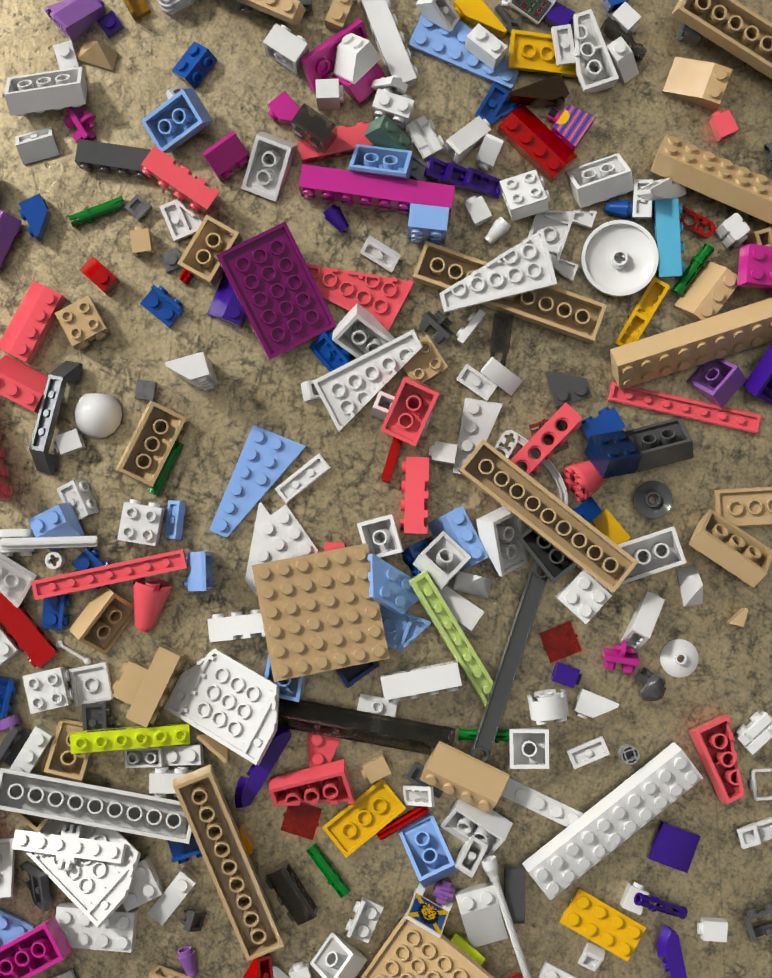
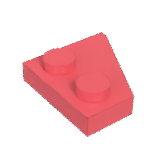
M344 728L307 729L309 768L331 762L344 733Z

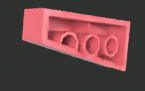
M155 146L139 166L142 168L141 172L149 178L155 177L159 180L157 183L166 190L170 188L174 191L173 195L181 201L184 199L190 203L189 207L196 212L207 210L220 192L215 187L213 189L207 187L208 184L201 177L195 176L194 178L191 176L192 172L182 165L177 166L173 158Z
M406 457V461H402V473H406L405 480H402L401 492H405V499H401V511L405 512L404 519H400V530H404V534L427 535L429 457Z
M720 715L688 730L719 801L729 804L745 796L741 773L737 764L738 757L733 743L734 736L733 732H731L730 716Z
M344 759L270 777L269 793L274 806H300V803H310V805L330 803V805H335L338 802L355 804V790Z

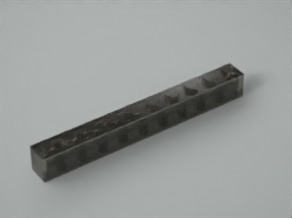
M279 698L277 727L431 755L439 741L452 747L454 745L455 728L304 700L295 702Z

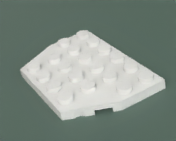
M213 649L205 658L196 662L195 666L181 674L164 709L253 764L259 765L277 732L280 685L222 651Z
M50 819L39 833L61 835L63 823L66 821ZM84 825L82 838L127 845L123 865L77 859L76 864H72L71 871H65V867L63 870H58V862H56L55 855L25 852L98 928L108 920L127 898L141 853L119 831Z

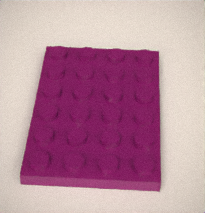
M286 221L216 255L268 360L337 326Z

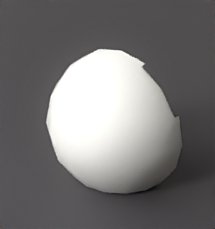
M99 393L84 394L75 403L73 411L74 422L79 431L87 437L95 439L108 437L120 425L122 418L121 405L117 398L112 395Z

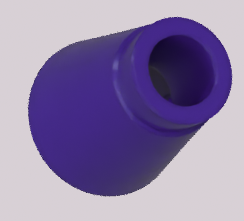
M333 204L323 212L325 219L339 230L340 233L349 227L339 206L337 207Z

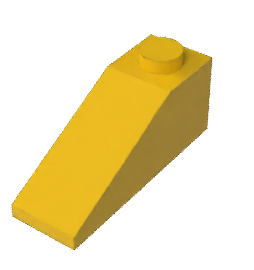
M454 0L453 8L465 23L476 26L479 23L493 35L502 39L506 37L507 29L483 0Z

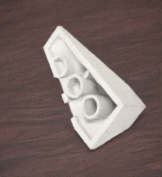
M592 9L574 14L576 74L583 92L597 93L614 87L619 77Z

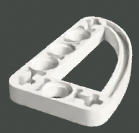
M507 430L501 435L494 448L504 451L505 457L509 458L517 443L523 447L528 440L513 430ZM510 434H512V439L515 441L514 443L510 442L508 444L507 448H510V451H508L506 448L502 446H499L500 443H502V445L505 444V435L509 436ZM537 449L530 450V453L538 459L540 456ZM544 458L540 463L552 476L558 488L560 500L568 506V493L565 483L553 463L549 459L546 460Z

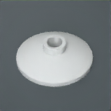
M674 639L666 643L661 650V666L667 674L673 677H686L693 673L698 665V652L689 641ZM679 655H682L684 657V660L682 662H678L677 657Z

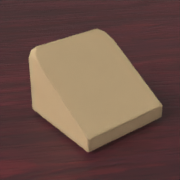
M748 608L739 609L726 623L745 627L749 612Z

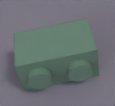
M386 114L371 121L364 135L374 146L407 150L411 141Z

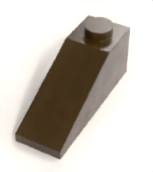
M559 73L509 93L505 100L507 103L542 107L555 105L557 107L565 102L570 93Z

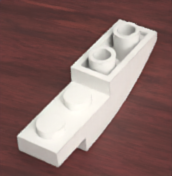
M183 744L124 750L125 768L204 764L203 744Z

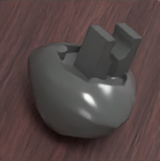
M644 667L636 680L644 685L640 688V697L645 701H657L663 698L665 694V678L663 674L652 673Z

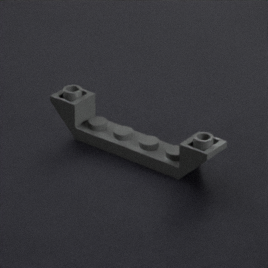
M65 361L48 375L29 447L37 471L54 475L58 456L49 454V449L67 381H79L83 365L81 363Z

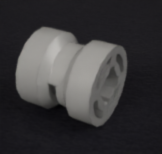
M626 743L618 749V757L625 764L633 765L638 762L640 752L632 744Z

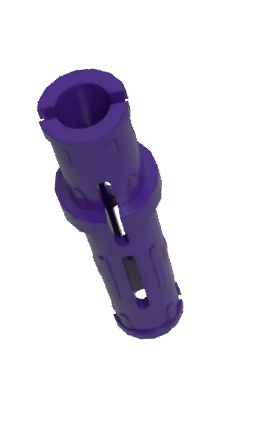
M638 892L634 897L635 905L646 907L652 912L659 911L681 919H685L688 914L686 907L661 900L654 895L648 896Z

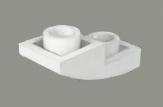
M493 357L488 360L480 371L509 395H512L523 381Z

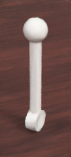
M63 641L56 642L57 648L65 649L69 653L84 661L85 665H89L91 663L90 658H85L82 655L75 652L74 650L65 646Z

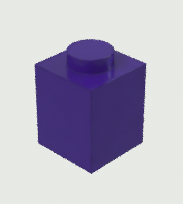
M556 1L548 12L544 24L551 28L553 26L571 24L572 28L575 12Z
M556 661L550 680L574 688L575 685H579L582 674H579V669Z

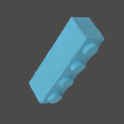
M678 198L655 200L653 202L655 242L659 253L657 278L681 277L682 272H685V261H681V253H684V241H680V234H683V222L679 220V215L682 214V203H679Z

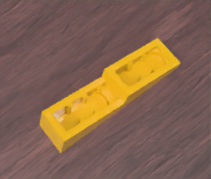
M656 277L652 278L615 340V344L622 346L639 340L669 290L670 285Z

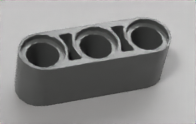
M505 866L504 896L514 924H525L524 866Z

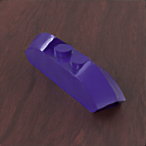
M288 723L277 727V732L260 764L256 766L252 764L248 770L247 775L249 778L240 776L235 790L236 808L250 806L292 737Z
M663 925L657 941L658 957L665 958V960H662L664 972H668L669 978H687L679 935L669 926Z

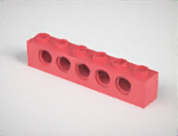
M565 402L510 461L515 465L524 463L526 465V473L528 475L531 472L535 474L542 467L539 463L544 458L548 460L555 453L553 449L557 444L561 447L568 439L566 435L570 431L574 433L582 425L580 423L582 417ZM558 421L566 424L565 431L557 429L556 424ZM545 435H550L553 438L552 445H546L543 442ZM531 449L539 451L540 456L538 459L530 457Z

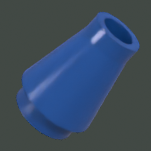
M629 200L606 202L605 213L627 219V217H632L633 202H629Z

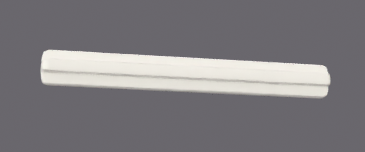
M96 535L2 538L0 540V548L2 550L97 547L98 545Z

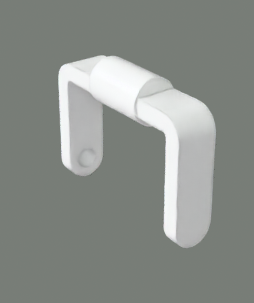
M772 768L751 769L749 790L754 800H772V796L757 797V779L755 772H771Z

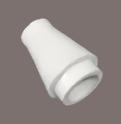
M499 217L498 220L495 219L484 239L493 245L510 232L511 225L502 217Z

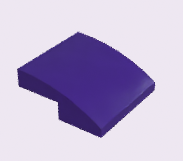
M661 821L648 858L688 873L701 836Z

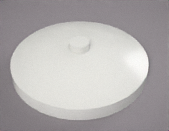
M613 220L597 227L586 239L581 255L582 269L588 282L599 292L613 297L630 296L644 289L654 277L659 261L658 248L652 235L641 225L628 220Z

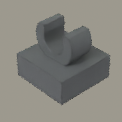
M192 909L184 910V913L188 915L186 919L181 920V923L184 925L183 929L188 932L201 931L207 912Z

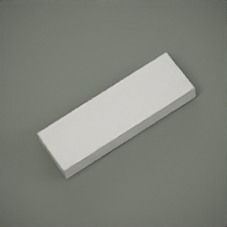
M319 453L277 486L275 490L284 502L288 504L328 472L331 467Z

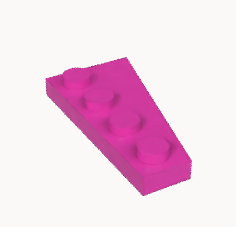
M357 19L300 58L310 90L316 92L315 79H328L331 76L330 73L335 65L337 45L344 36L353 33L365 39L368 37L362 20Z

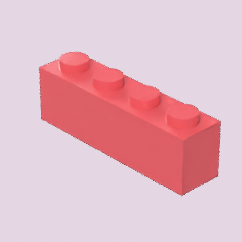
M363 121L357 123L356 126L348 127L344 125L338 127L337 130L330 131L329 129L319 131L318 134L311 135V133H305L297 138L302 164L353 155L356 144L374 146L364 136L369 123Z

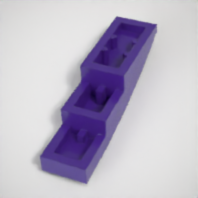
M434 157L428 158L424 172L425 177L469 192L499 199L501 192L499 181L501 179L473 168L467 169L452 162L446 163Z

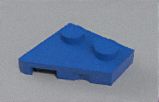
M494 82L474 116H480L482 120L486 119L492 125L523 104L507 103L505 99L510 92Z

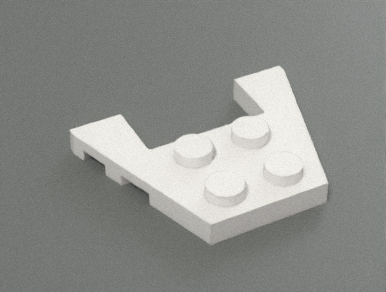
M547 210L537 213L528 238L543 228L553 269L568 281L573 282L578 264L560 259L572 223L591 229L597 211Z

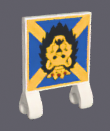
M419 883L414 891L405 918L440 938L454 902L446 901L445 905L440 907L423 897L426 887L423 888L421 883Z

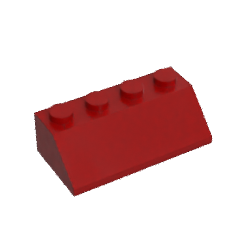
M525 105L511 112L498 126L497 132L551 184L578 157Z

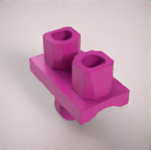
M72 107L66 110L68 115L63 119V122L70 129L75 126L78 130L72 134L76 143H78V139L93 141L97 138L92 130L95 127L93 121L96 119L94 113H87L86 110L80 111V109L73 110Z
M623 640L620 646L613 645V649L604 648L605 669L613 671L615 670L616 663H622V671L632 674L635 667L639 666L640 663L638 653H632L633 648L626 647L627 642Z

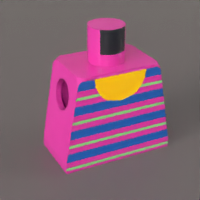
M567 105L562 113L552 107L547 118L555 122L551 131L574 152L593 124L595 116Z

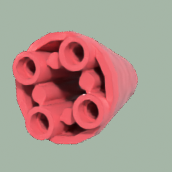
M590 460L571 464L563 468L566 478L564 480L566 489L574 493L578 502L588 499L609 479H603Z

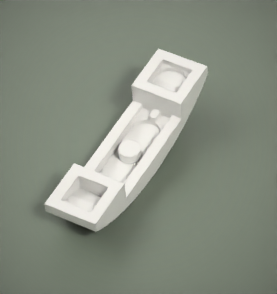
M772 817L737 829L742 849L761 844L763 841L772 839Z

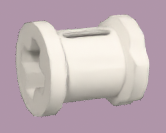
M50 552L45 557V564L50 569H61L66 563L65 556L60 552ZM55 558H59V561H57L56 564L52 563V560H54Z

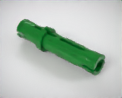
M121 195L89 209L86 207L83 211L68 217L72 221V226L75 227L86 221L92 222L94 218L125 208L126 205L125 202H122L124 200Z
M704 243L697 255L693 256L692 262L671 289L676 295L682 296L701 268L705 267L707 259L715 250L711 245Z
M175 441L153 487L150 486L147 490L148 492L159 496L165 481H168L169 478L167 476L184 446L182 443Z
M459 728L458 741H474L478 729ZM498 728L494 740L495 743H499V741L510 742L509 730H499Z
M315 843L306 850L328 880L327 883L332 885L340 898L347 895L351 890L344 883L340 872L337 873Z

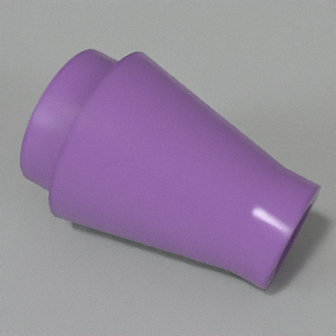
M192 946L180 948L177 951L178 955L176 958L186 975L189 977L197 975L195 950L192 949Z

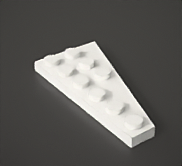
M543 228L515 247L510 248L491 260L480 269L472 272L461 281L442 291L439 295L444 313L556 286L557 281Z
M415 329L312 381L338 432L423 347Z

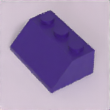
M224 273L207 315L242 329L247 317Z
M772 344L743 385L755 397L771 404Z

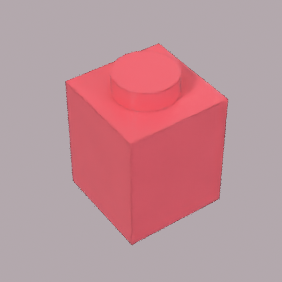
M729 109L724 112L722 110L715 112L708 122L718 143L734 136L739 130Z

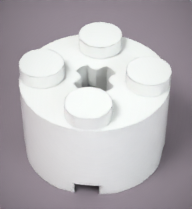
M546 689L534 692L533 697L530 694L527 695L530 718L536 721V725L547 724L549 720H555L556 722L567 720L569 708L566 690L561 689V693L556 692V689Z

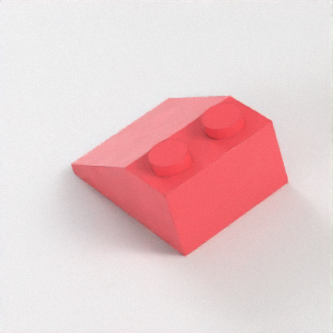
M405 376L380 431L416 447L441 391Z

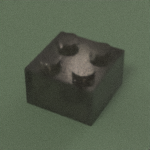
M305 103L291 121L294 137L301 142L306 141L309 143L310 148L317 153L321 151L325 154L338 136L336 124Z

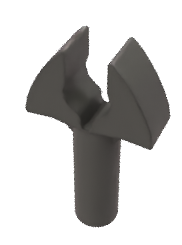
M501 4L495 7L497 13L506 23L507 35H510L512 25L517 26L519 30H523L520 16L517 19H513Z

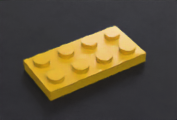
M511 30L507 69L551 75L560 73L561 76L578 78L576 64L557 67L551 34Z
M382 778L357 797L355 804H349L324 824L322 829L347 858L407 809V807Z
M579 887L559 920L561 924L627 962L647 928L645 925Z

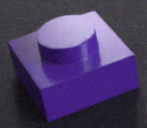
M112 10L97 20L108 38L124 28Z

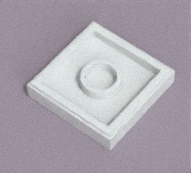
M108 662L69 669L75 707L82 706L83 703L114 700Z

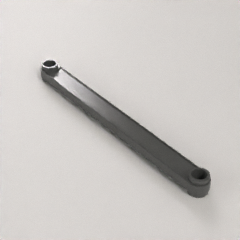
M537 562L531 567L470 756L476 758V753L479 750H483L484 755L479 759L483 762H487L548 578L545 572L541 576L538 575L537 567L539 565Z

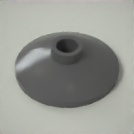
M652 480L641 484L634 495V505L637 511L649 519H657L666 515L671 509L673 502L670 489L659 481ZM651 496L655 498V503L653 504L649 502Z

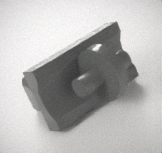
M438 310L433 315L428 311L422 315L423 319L419 324V328L427 333L431 327H434L437 332L432 339L437 344H441L454 335L448 328L452 324L448 319L450 316L449 312L443 315Z

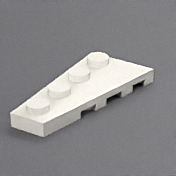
M465 398L453 467L454 474L462 475L458 472L460 467L483 439L487 442L503 404Z

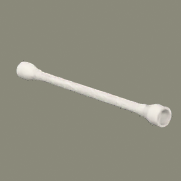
M487 856L481 860L483 870L489 876L496 892L523 978H531L501 888L496 856Z

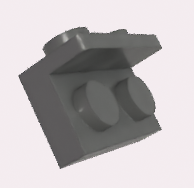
M107 701L82 704L83 731L112 728V725H108V717H111V706H107Z
M19 724L12 726L0 745V763L4 762L11 766L32 732Z

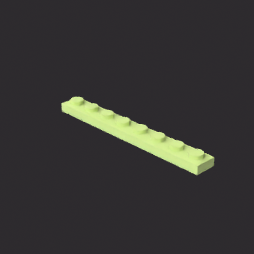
M423 571L408 582L482 704L486 707L493 686V680L427 571Z

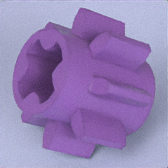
M445 879L442 880V883L436 882L432 896L436 897L435 901L437 903L445 905L446 901H452L455 888L451 887L452 882Z

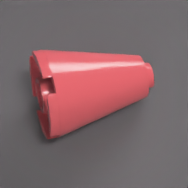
M145 577L133 580L134 625L139 631L149 632V630L154 629L171 592L172 586H170V583L157 578L145 580Z

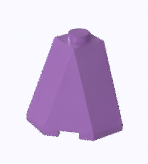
M65 0L44 8L48 17L72 42L76 41L98 19L106 14L103 8L105 4L102 0Z

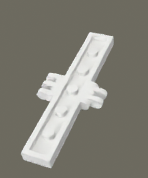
M64 822L61 835L16 829L11 849L55 855L56 862H58V870H63L65 867V871H71L72 864H76L77 859L123 865L127 845L82 838L84 825L78 824L77 826L76 823H71L69 828V823Z

